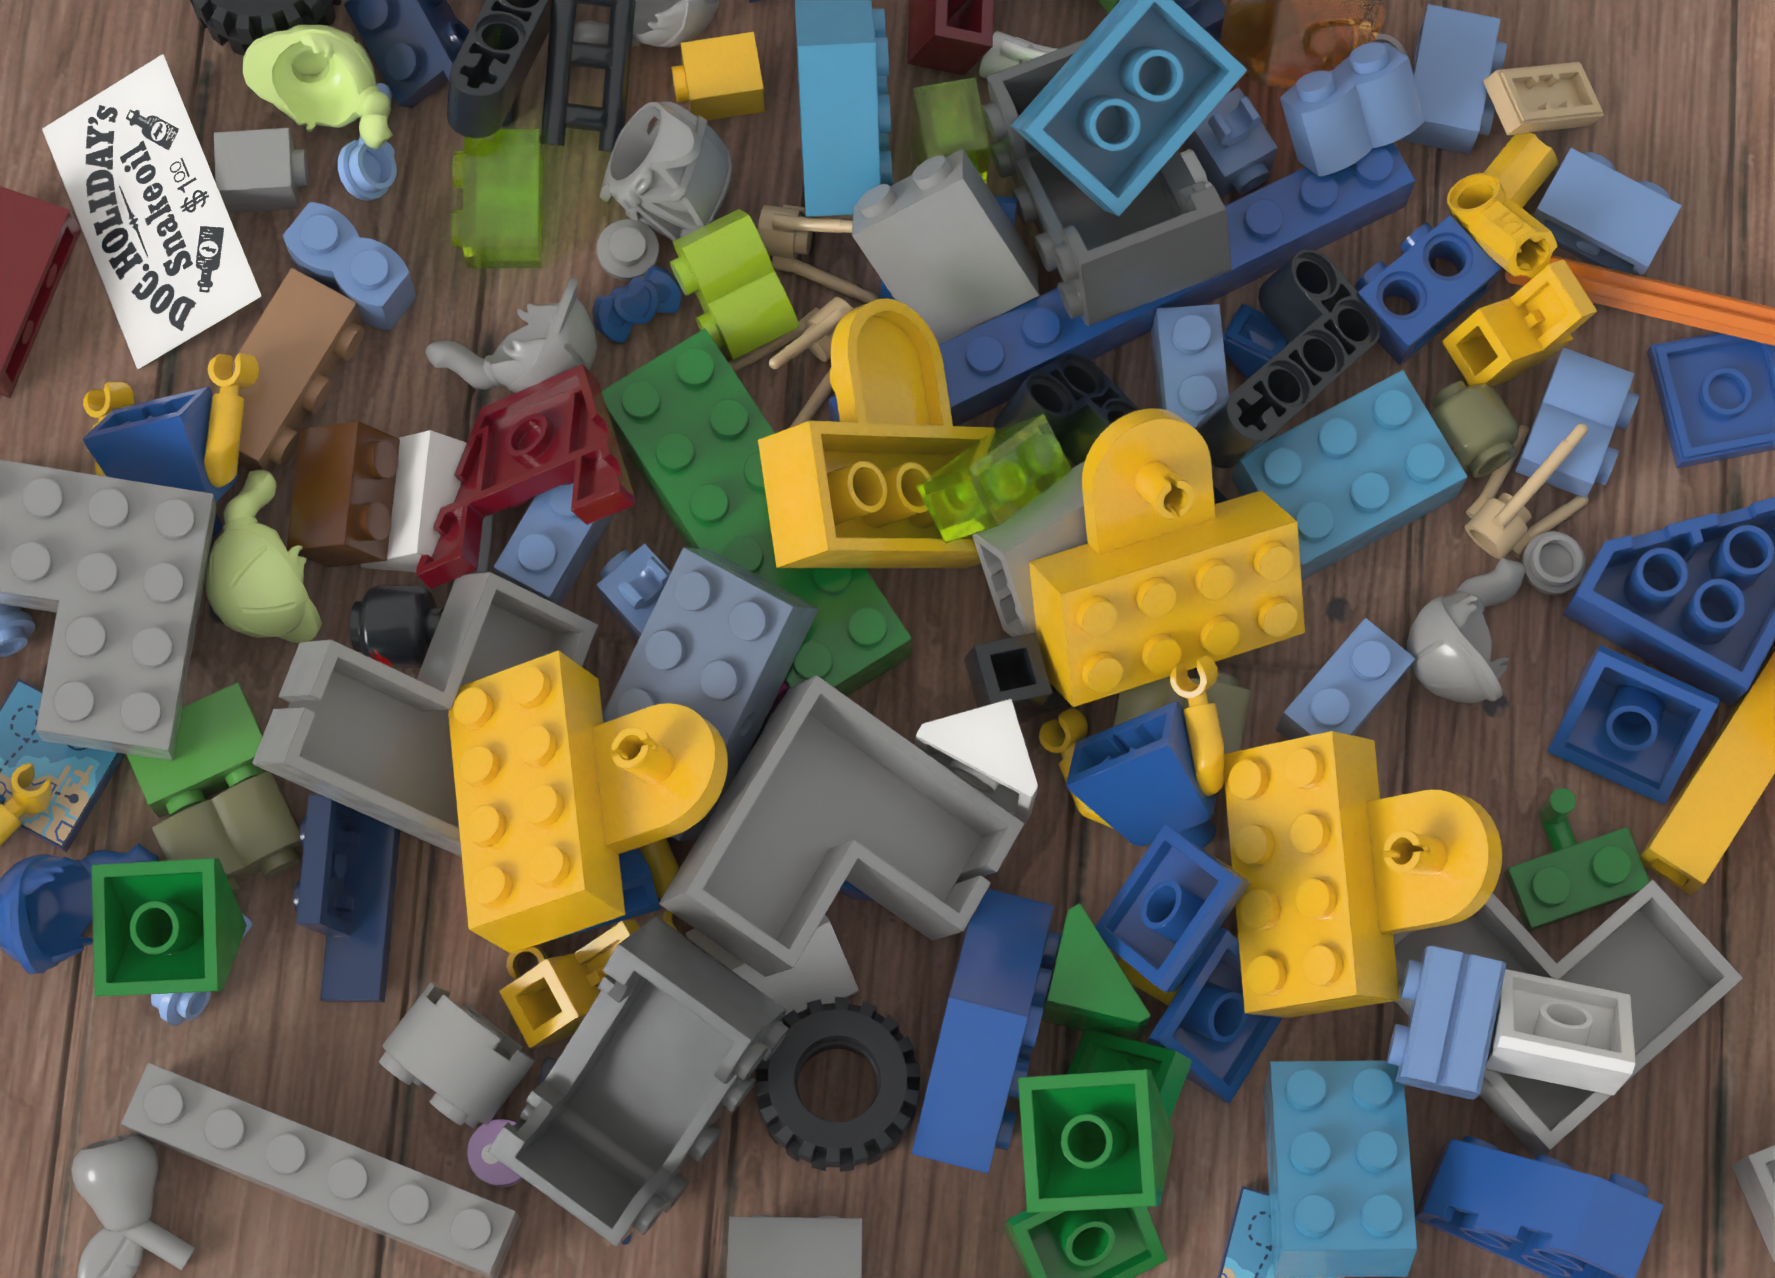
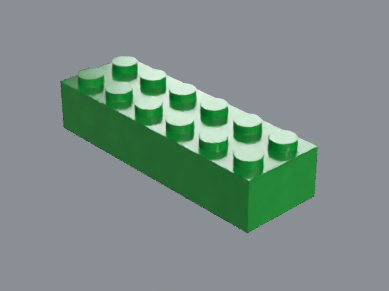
M706 328L602 390L616 439L687 547L712 550L819 608L784 680L788 689L817 675L847 697L911 657V636L865 568H776L758 444L759 439L775 434V432Z

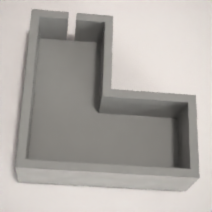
M0 460V604L57 613L36 731L42 741L173 761L217 510L213 494Z
M491 572L463 575L454 581L417 679L333 640L300 642L278 696L289 702L288 708L273 709L252 764L462 857L448 710H451L459 686L558 650L582 667L598 624Z
M816 675L787 690L659 904L764 977L794 968L845 880L934 941L964 931L991 884L983 876L999 870L1024 823ZM958 878H961L963 880L962 882L956 883Z
M1651 880L1558 963L1548 955L1493 893L1479 911L1461 922L1393 934L1400 1000L1395 1002L1408 1016L1412 1001L1401 998L1405 970L1409 959L1421 960L1422 952L1427 946H1436L1463 952L1467 955L1503 961L1507 963L1506 969L1630 994L1635 1066L1629 1079L1743 979L1654 880ZM1485 1069L1479 1096L1535 1157L1537 1154L1543 1155L1553 1148L1611 1095Z

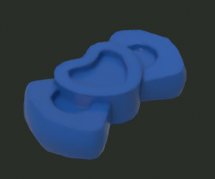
M651 266L643 276L634 277L627 286L616 287L611 291L610 295L596 297L592 309L595 328L608 340L621 343L626 341L634 324L648 323L656 312L676 313L680 308L682 300L681 289L677 279L667 269Z

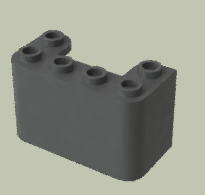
M1084 39L986 76L991 102L982 105V110L988 129L995 142L989 143L992 160L999 176L1002 179L1011 176L1017 187L1012 189L1011 192L1012 197L1016 198V209L1023 224L1026 225L1034 222L1039 232V235H1036L1034 238L1041 261L1048 272L1054 269L1058 270L1063 282L1058 283V289L1069 317L1074 319L1081 316L1083 322L1090 326L1230 272L1231 255L1226 208L1214 185L1206 188L1203 181L1195 182L1179 150L1174 153L1120 216H1116L1100 208L1011 127L1028 105L1086 40Z
M657 916L618 944L602 970L607 974L598 986L602 991L546 1079L532 1090L526 1099L528 1104L520 1115L522 1119L515 1125H511L509 1122L504 1125L487 1151L616 1247L635 1229L645 1235L663 1211L667 1213L674 1206L690 1182L681 1174L691 1158L700 1163L710 1152L722 1134V1130L714 1125L724 1108H727L732 1113L738 1108L756 1081L750 1075L762 1059L767 1061L773 1055L789 1031V1028L781 1023L786 1013L785 1008Z

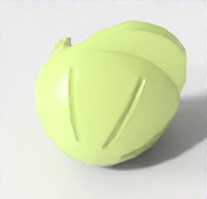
M297 25L286 31H277L258 38L247 48L243 58V75L246 84L260 98L274 104L279 110L292 118L298 126H306L309 132L316 125L342 128L362 117L359 125L360 136L368 147L375 150L381 147L393 135L387 124L391 112V101L386 94L379 91L376 85L374 68L365 49L359 42L356 43L355 38L349 33L327 25Z
M250 471L243 489L226 504L223 512L225 525L222 528L224 532L216 539L208 556L204 579L206 597L214 613L227 627L234 631L256 638L279 637L292 643L309 642L318 634L322 621L317 608L310 600L303 585L306 558L298 556L299 552L303 550V546L297 545L287 551L276 530L258 523L255 516L261 508L274 498L277 484L274 476L269 471Z

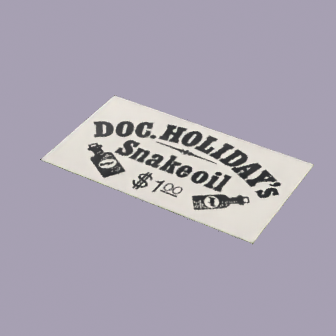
M164 54L42 129L137 370L262 297Z

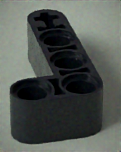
M552 0L485 1L450 71L447 120L455 132L465 137L485 138L496 133L502 126L549 33Z
M1304 249L1296 253L1260 287L1258 299L1261 309L1287 339L1289 344L1200 420L1195 427L1208 446L1211 465L1219 468H1232L1238 465L1283 427L1379 339L1381 326L1377 315L1360 297L1357 290L1337 267L1320 252Z
M1067 354L1036 370L1026 378L995 418L994 428L1000 441L1008 449L1021 456H1037L1057 445L1077 466L1086 460L1095 440L1109 425L1119 418L1140 409L1093 362L1080 355ZM1213 485L1214 504L1227 501L1228 499Z

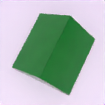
M219 858L91 865L95 997L215 992L224 990L247 925Z
M1079 903L1067 912L1041 1021L1081 1031L1088 1028L1135 1040L1141 1036L1151 1015Z
M1151 1069L1018 1078L1027 1213L1161 1205L1174 1132Z
M1147 1207L1027 1213L1026 1209L1007 1219L1003 1228L1028 1278H1134L1167 1261Z

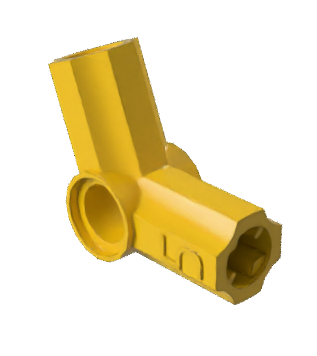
M1532 133L1515 134L1484 173L1472 174L1459 180L1451 187L1447 195V203L1455 221L1489 257L1512 276L1526 275L1531 279L1550 264L1552 253L1558 246L1551 230L1526 212L1523 207L1559 164L1553 149L1545 145Z

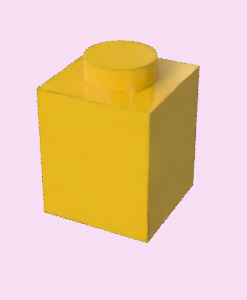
M754 32L680 43L682 65L671 67L677 103L689 102L690 112L695 116L699 115L705 118L707 121L765 112L764 87Z

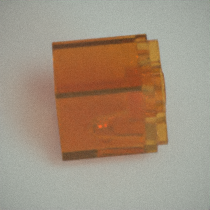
M1227 0L1220 45L1247 69L1243 76L1251 77V81L1269 86L1291 88L1305 74L1320 70H1334L1338 64L1350 56L1355 48L1363 44L1373 43L1384 25L1386 4L1384 0Z

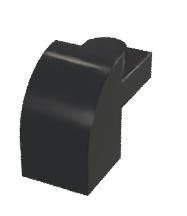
M1035 632L974 645L964 658L977 708L1012 699L1018 722L1023 723L1028 722L1035 714L1072 706L1049 682Z

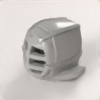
M672 102L647 103L633 115L621 130L607 165L599 197L606 203H609L613 196L625 209L626 216L632 220L645 223L653 231L675 241L714 221L731 184L732 163L729 149L719 135L707 125L705 118L699 115L695 116ZM653 117H656L658 120L648 129L649 122Z

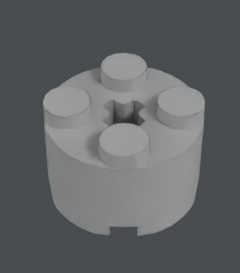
M431 981L382 1046L386 1052L378 1062L404 1083L411 1085L413 1082L422 1089H426L428 1086L436 1093L429 1102L459 1125L466 1123L474 1129L480 1122L488 1125L535 1063L536 1059L530 1054L521 1052L523 1047L467 1003L460 1008L447 998L451 992Z

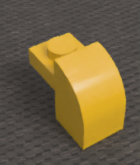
M1563 259L1548 264L1512 297L1476 310L1442 340V343L1469 386L1486 384L1493 387L1518 376L1558 352L1573 340L1571 333L1593 316L1597 310Z
M635 919L621 921L573 954L547 958L499 991L529 1048L555 1043L574 1035L602 991L598 986L607 975L602 971L618 944L640 928Z

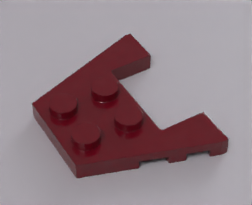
M583 364L480 409L454 474L462 483L454 503L440 508L433 529L440 534V538L432 557L429 555L421 556L416 568V576L433 589L463 575L477 571L483 519L510 506H520L530 498L560 485H570L573 483L571 511L586 525L634 506L635 496L598 378Z

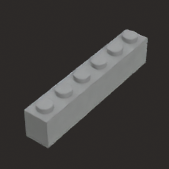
M150 1063L147 1064L121 1122V1125L130 1132L487 1278H498L522 1220L518 1213L512 1209Z

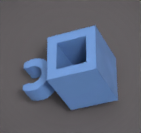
M1239 87L1227 93L1184 142L1187 150L1191 149L1194 151L1206 173L1208 182H1211L1212 186L1214 185L1220 198L1234 190H1237L1240 195L1246 194L1262 185L1271 175L1269 171L1272 169L1278 149L1262 124V118L1250 99L1244 96Z
M645 543L632 554L628 550H624L613 557L601 570L599 576L602 580L596 585L600 602L637 642L671 574V571Z

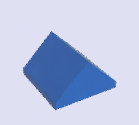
M1600 645L1582 669L1547 752L1665 805L1711 720L1720 699Z
M1165 824L1095 928L1110 949L1156 987L1165 992H1174L1178 990L1251 882Z
M1220 927L1195 963L1146 1044L1177 1051L1193 1060L1186 1078L1220 1100L1230 1104L1282 1020V1017L1245 1013L1239 940L1228 930Z

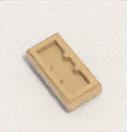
M1580 62L1496 70L1483 80L1507 135L1591 126L1604 116Z

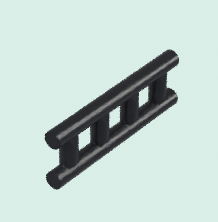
M552 0L540 144L565 146L566 128L600 132L598 151H613L616 140L626 122L636 0ZM577 3L610 8L607 45L574 41ZM571 66L605 70L602 107L568 103Z

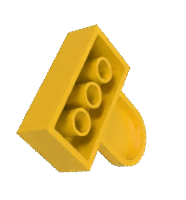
M877 299L850 310L837 324L831 342L832 368L830 370V383L836 393L840 422L807 421L758 440L776 568L966 569L981 564L970 529L1011 505L1002 444L995 433V428L953 426L942 354L930 327L916 311L906 304L893 299Z
M1142 409L1129 413L1109 425L1090 448L1082 472V491L1088 544L1029 561L1037 641L1049 682L1075 707L1169 677L1174 667L1182 661H1185L1188 671L1197 668V660L1203 656H1209L1216 662L1304 634L1305 624L1297 521L1262 490L1214 504L1212 467L1208 446L1201 434L1179 415L1163 409Z
M559 650L459 686L451 710H448L469 930L511 954L626 915L619 854L684 832L697 824L711 810L723 789L728 767L726 746L718 730L694 710L673 703L657 704L603 723L598 678Z
M1330 731L1224 754V783L1232 870L1251 882L1235 905L1245 1013L1293 1018L1400 1000L1393 934L1461 922L1479 911L1492 895L1500 876L1502 846L1496 825L1488 812L1479 803L1467 796L1443 790H1423L1380 799L1374 740Z

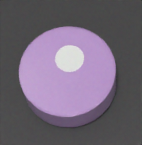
M496 1119L490 1121L488 1125H481L471 1136L467 1148L468 1162L475 1175L487 1185L499 1188L510 1187L523 1180L521 1176L487 1152L504 1125L508 1122L511 1125L516 1124L506 1119Z

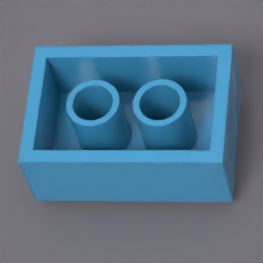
M795 0L801 148L806 217L853 215V206L858 203L859 199L867 191L881 184L893 185L891 151H889V133H891L890 99L887 90L889 54L884 8L872 9L871 0Z
M1120 0L1015 120L1011 127L1100 208L1120 216L1245 74L1247 69L1173 0Z
M1402 370L1262 444L1235 466L1231 479L1241 496L1262 490L1297 521L1302 581L1456 499L1468 476Z
M1387 1060L1270 1061L1263 1089L1274 1278L1408 1276L1417 1252L1405 1086L1395 1082L1398 1065L1389 1064Z

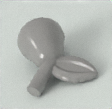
M128 1134L101 1140L81 1148L73 1158L71 1166L72 1179L77 1191L92 1207L105 1228L99 1231L84 1249L78 1265L77 1278H132L138 1270L137 1267L140 1266L144 1248L182 1270L194 1252L195 1247L149 1220L152 1214L153 1193L158 1174V1158L152 1144L142 1136Z

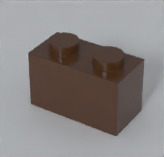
M360 421L301 429L287 551L297 545L303 546V550L299 552L298 556L326 567L387 561L400 439Z

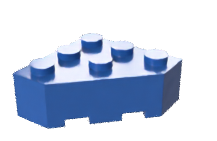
M1775 497L1754 502L1749 507L1718 515L1715 512L1667 525L1665 529L1634 537L1628 535L1605 541L1589 564L1562 615L1695 688L1719 698V701L1732 707L1750 687L1775 640Z
M987 889L969 921L911 1154L989 1173L994 1149L998 1148L1008 1151L1017 1112L1006 1110L1005 1106L1008 1096L1019 1099L1018 1078L1027 1077L1030 1058L1035 1046L1061 933L1049 931L1054 905L992 889Z
M1464 1136L1462 1141L1451 1139L1442 1146L1415 1212V1220L1547 1278H1636L1664 1205L1647 1198L1649 1188L1628 1177L1611 1174L1607 1181L1601 1177L1574 1171L1569 1165L1545 1155L1537 1154L1535 1159L1532 1160L1501 1152L1494 1145L1481 1139Z

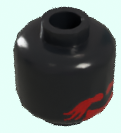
M422 585L374 586L366 591L362 601H356L352 606L350 638L353 649L391 668H421L444 607H437L432 593Z

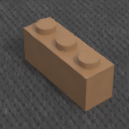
M293 268L289 270L239 353L253 355L259 364V375L256 382L249 388L239 389L238 396L245 399L238 464L251 471L266 470L272 473L277 464L284 466L288 463L299 444L300 433L297 432L309 411L315 414L323 407L333 385V381L329 378L341 359L349 361L354 356L365 333V329L361 327L364 322L357 302ZM233 361V366H232V374H234V371H235V362H234V361ZM217 386L213 395L219 393L220 386Z

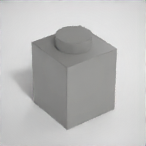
M289 128L214 132L215 182L228 213L299 208L298 187L309 185L308 159L306 149H296Z

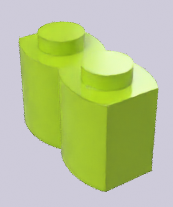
M741 209L735 210L673 241L678 258L670 261L672 271L686 296L693 292L696 293L704 311V314L696 317L700 331L706 328L718 348H721L723 353L732 360L800 327L789 298L774 271L768 252L749 214Z

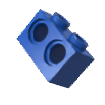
M1451 215L1434 229L1429 223L1420 226L1401 245L1400 249L1404 254L1388 267L1383 261L1376 263L1361 276L1354 286L1358 290L1360 297L1379 319L1381 331L1377 342L1400 366L1489 292L1501 270ZM1445 258L1456 266L1458 274L1442 276L1431 268L1429 260ZM1389 296L1402 297L1409 302L1413 312L1407 315L1394 314L1386 308L1383 299Z

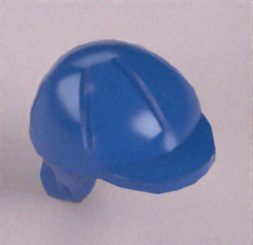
M138 843L128 852L97 850L83 860L75 861L68 857L42 854L34 855L15 863L0 878L1 949L11 959L20 963L28 974L45 973L47 969L57 966L61 961L84 951V946L93 944L92 938L82 937L93 922L91 865L159 861V857Z

